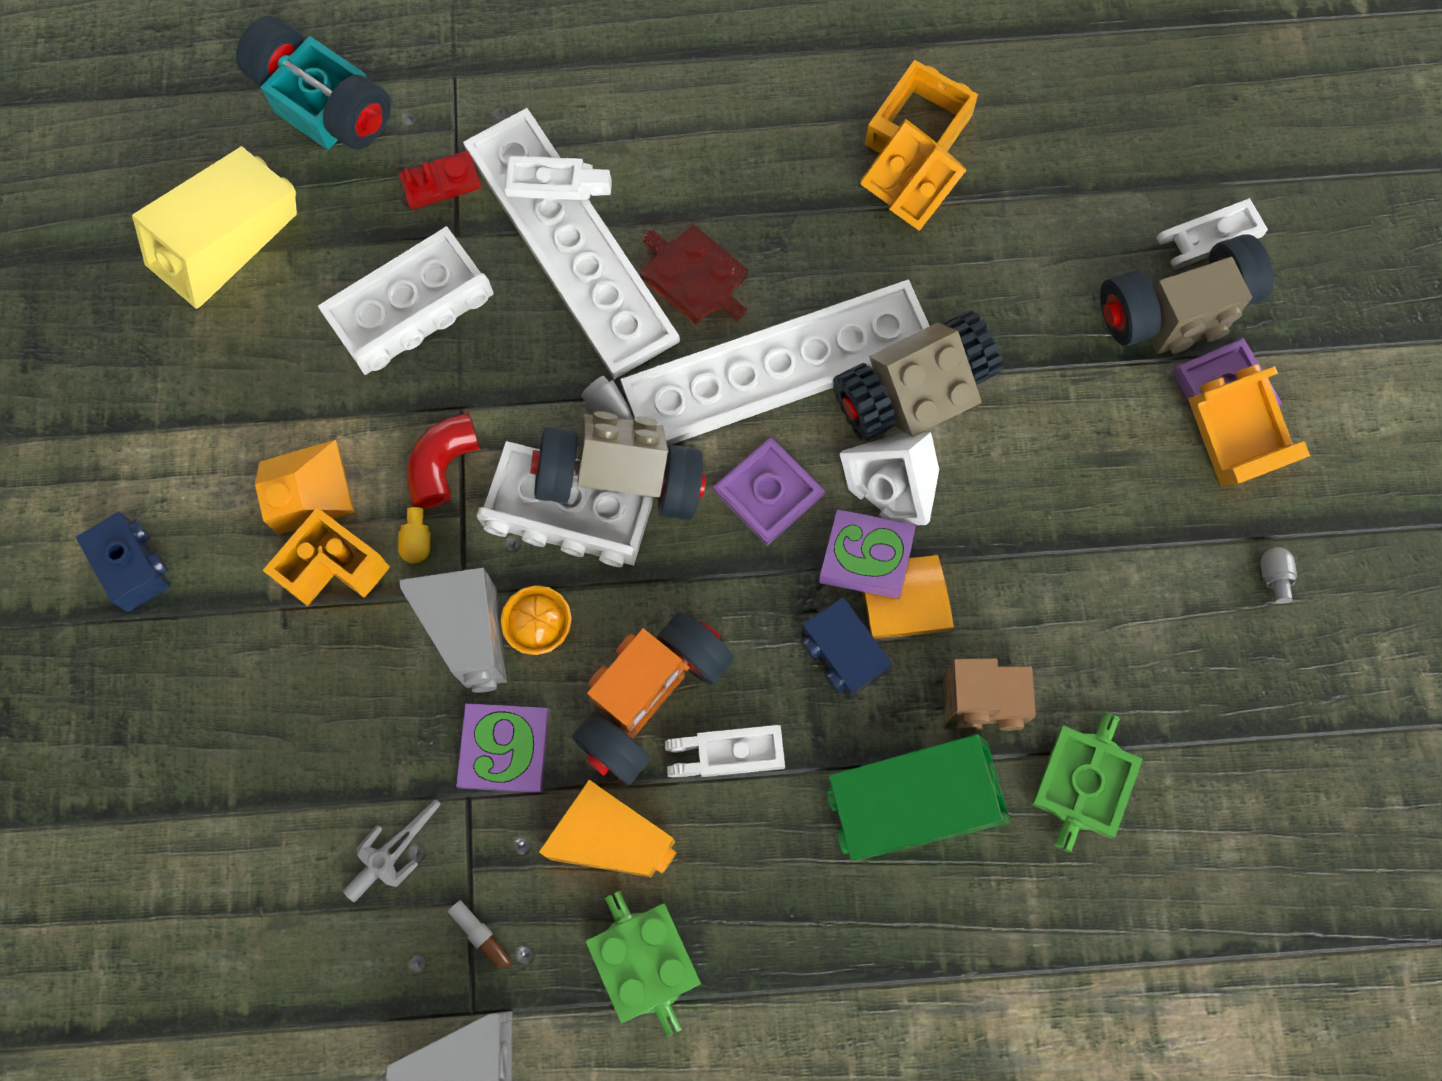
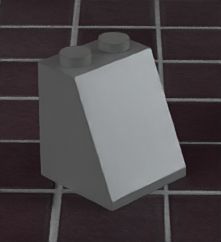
M484 568L399 580L400 589L453 675L466 688H472V692L481 693L496 690L497 684L507 683L497 588Z
M512 1011L488 1014L388 1065L387 1074L382 1075L380 1081H512Z

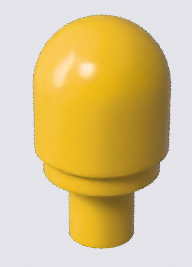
M410 507L407 508V524L401 525L400 531H398V553L405 562L418 564L423 562L430 553L431 532H429V526L423 525V508Z

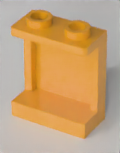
M1259 364L1235 372L1237 380L1225 384L1223 377L1199 385L1202 393L1188 398L1220 487L1242 483L1310 456L1305 441L1292 443L1269 381V377L1278 374L1275 366L1264 370L1260 369Z

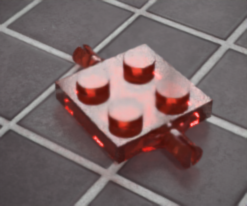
M693 224L677 239L666 242L653 229L646 233L643 243L653 249L657 256L641 270V278L693 323L698 324L708 313L721 307L735 318L736 321H739L745 315L747 308L733 298L732 294L747 278L748 269Z

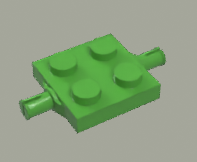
M1102 713L1096 734H1083L1064 725L1059 728L1031 805L1055 815L1063 822L1054 846L1059 849L1063 848L1067 852H1072L1079 829L1091 830L1110 839L1116 837L1143 761L1142 758L1123 751L1112 741L1120 718L1115 715L1111 717L1112 714Z
M618 891L614 893V897L620 910H618L612 895L604 898L615 922L605 932L585 942L620 1023L622 1024L640 1014L656 1013L666 1038L673 1034L666 1017L669 1018L675 1033L682 1030L671 1004L681 994L701 985L665 903L645 913L630 914L622 892Z

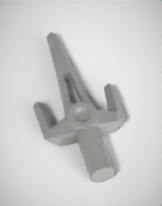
M434 800L382 848L377 850L370 847L382 831L380 826H376L356 848L357 856L366 867L342 891L352 902L355 903L378 877L385 884L397 887L417 867V862L412 860L396 873L393 865L410 841L440 806V802ZM406 833H409V836L393 854H390L389 849Z

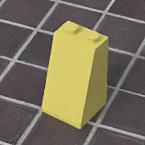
M239 147L132 215L145 266L193 307L199 308L297 215L296 191L293 185L286 178H280L270 170L263 159L258 156L254 157L245 148Z

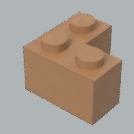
M997 658L954 659L943 675L945 725H957L958 731L982 730V724H999V730L1004 731L1024 729V723H1029L1036 717L1032 666L998 667Z

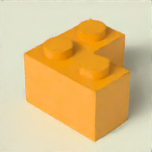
M316 508L262 571L308 606L333 576H336L365 598L388 571L390 566L379 553L319 508Z

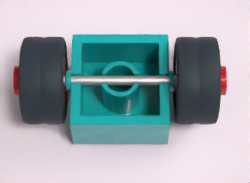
M264 16L257 19L243 33L236 51L237 66L246 77L261 86V90L276 115L327 150L338 140L352 149L365 148L383 131L390 116L391 99L388 93L369 80L364 72L311 36L304 41L302 35L296 29L274 16Z

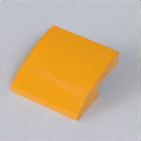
M905 119L861 178L860 184L889 204V210L920 231L966 172V168L938 143Z
M938 555L909 558L900 599L862 592L863 604L866 605L869 632L875 640L948 632L954 628L946 583Z

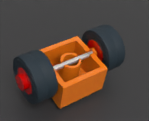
M678 612L673 616L668 625L658 634L657 639L644 628L637 636L632 633L628 635L616 651V654L619 655L609 668L602 666L588 683L591 689L587 694L595 709L600 713L593 711L572 735L574 742L588 754L585 761L601 775L605 776L609 772L623 784L630 785L650 761L648 754L632 739L685 678L684 670L689 671L701 681L713 685L732 664L734 657L720 640L721 636L703 621L699 623L682 612Z

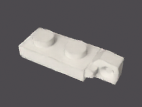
M509 156L504 192L506 197L568 200L590 199V194L593 196L611 195L612 179L610 170L593 169V165L583 163V159Z

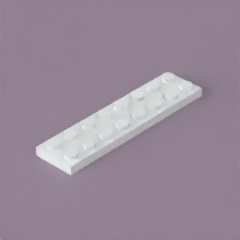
M527 108L463 142L465 150L470 154L475 166L614 380L680 342L678 333L588 199L506 197L504 184L509 156L560 158Z
M908 279L620 380L634 417L650 418L657 421L658 425H663L666 443L669 446L831 389L834 385L833 378L861 363H866L873 370L869 359L870 355L929 327V323Z

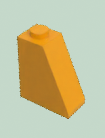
M590 780L539 851V853L552 861L650 878L656 870L663 874L677 852L671 849L675 843L673 837Z

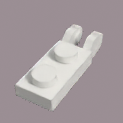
M781 725L697 733V736L665 741L666 751L678 753L699 748L700 762L676 763L668 766V777H687L701 774V777L785 769Z

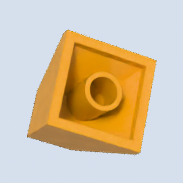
M336 440L259 462L255 487L262 518L277 535L298 530L316 508H319L332 519L355 513Z

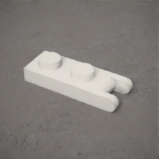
M1249 198L1167 229L1158 234L1156 238L1160 245L1175 241L1182 255L1175 257L1170 263L1173 269L1177 270L1208 258L1212 247L1221 241L1243 234H1250L1258 239L1263 237L1268 229Z

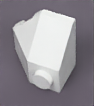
M923 432L914 437L907 433L895 434L843 450L840 453L849 491L860 500L865 497L881 510L879 516L916 525H927L930 522L939 473L931 432Z

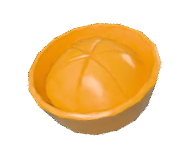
M535 585L523 588L509 598L503 607L500 624L503 636L511 647L521 653L539 655L551 652L562 644L570 631L572 617L569 605L560 593L550 587Z

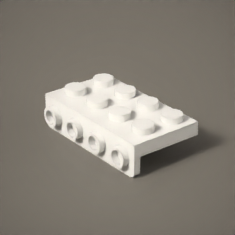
M446 226L318 305V308L361 371L366 375L371 371L384 368L393 357L404 350L414 349L421 344L425 337L434 331L449 327L458 316L469 309L481 307L494 293L486 275L478 270Z
M506 441L484 508L479 507L476 515L481 525L484 526L483 529L485 531L502 537H506L507 533L520 535L523 541L539 547H544L546 543L561 546V551L577 557H583L584 553L599 556L601 562L615 567H622L623 563L634 566L655 497L578 486L577 475L573 476L568 503L535 499L536 475L530 474L532 452L533 450L539 451V449Z

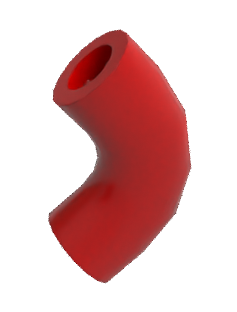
M469 412L449 417L429 427L414 444L407 462V484L412 507L434 508L443 505L451 499L446 479L448 465L453 459L461 455L480 450L476 430Z

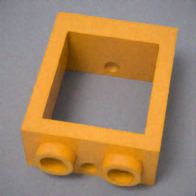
M914 60L868 124L865 145L881 153L899 128V126L892 123L914 92L956 115L937 142L948 152L972 117L978 94L971 91L965 84L957 83L940 74L934 67L925 66Z

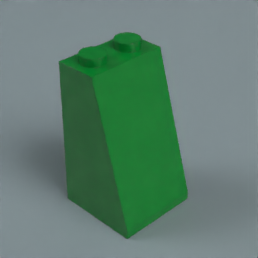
M978 734L829 775L831 786L826 789L828 801L832 811H838L842 828L837 830L838 840L843 853H849L850 859L853 861H860L1011 823L988 741Z

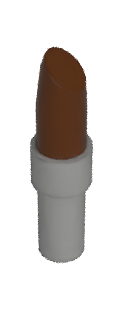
M461 900L448 910L451 917L468 935V940L476 949L479 948L497 968H506L513 965L504 949L493 938V933L484 923L481 924Z

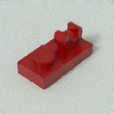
M468 151L444 157L429 164L425 162L422 163V166L413 169L406 168L403 169V172L399 173L411 210L482 188Z

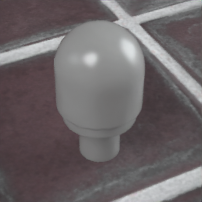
M1270 548L1264 552L1260 560L1263 581L1266 583V587L1273 589L1276 603L1291 602L1293 598L1290 586L1296 583L1297 578L1294 557L1285 548Z

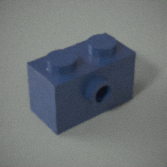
M118 511L76 536L79 545L113 604L125 611L130 612L171 587L164 573L169 571L168 567L156 551H150L146 544L150 536L138 519L131 521Z

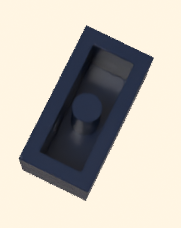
M844 597L803 624L801 632L803 638L800 642L813 660L819 658L828 671L824 673V676L837 694L843 691L846 697L850 699L888 673L892 665L891 661Z

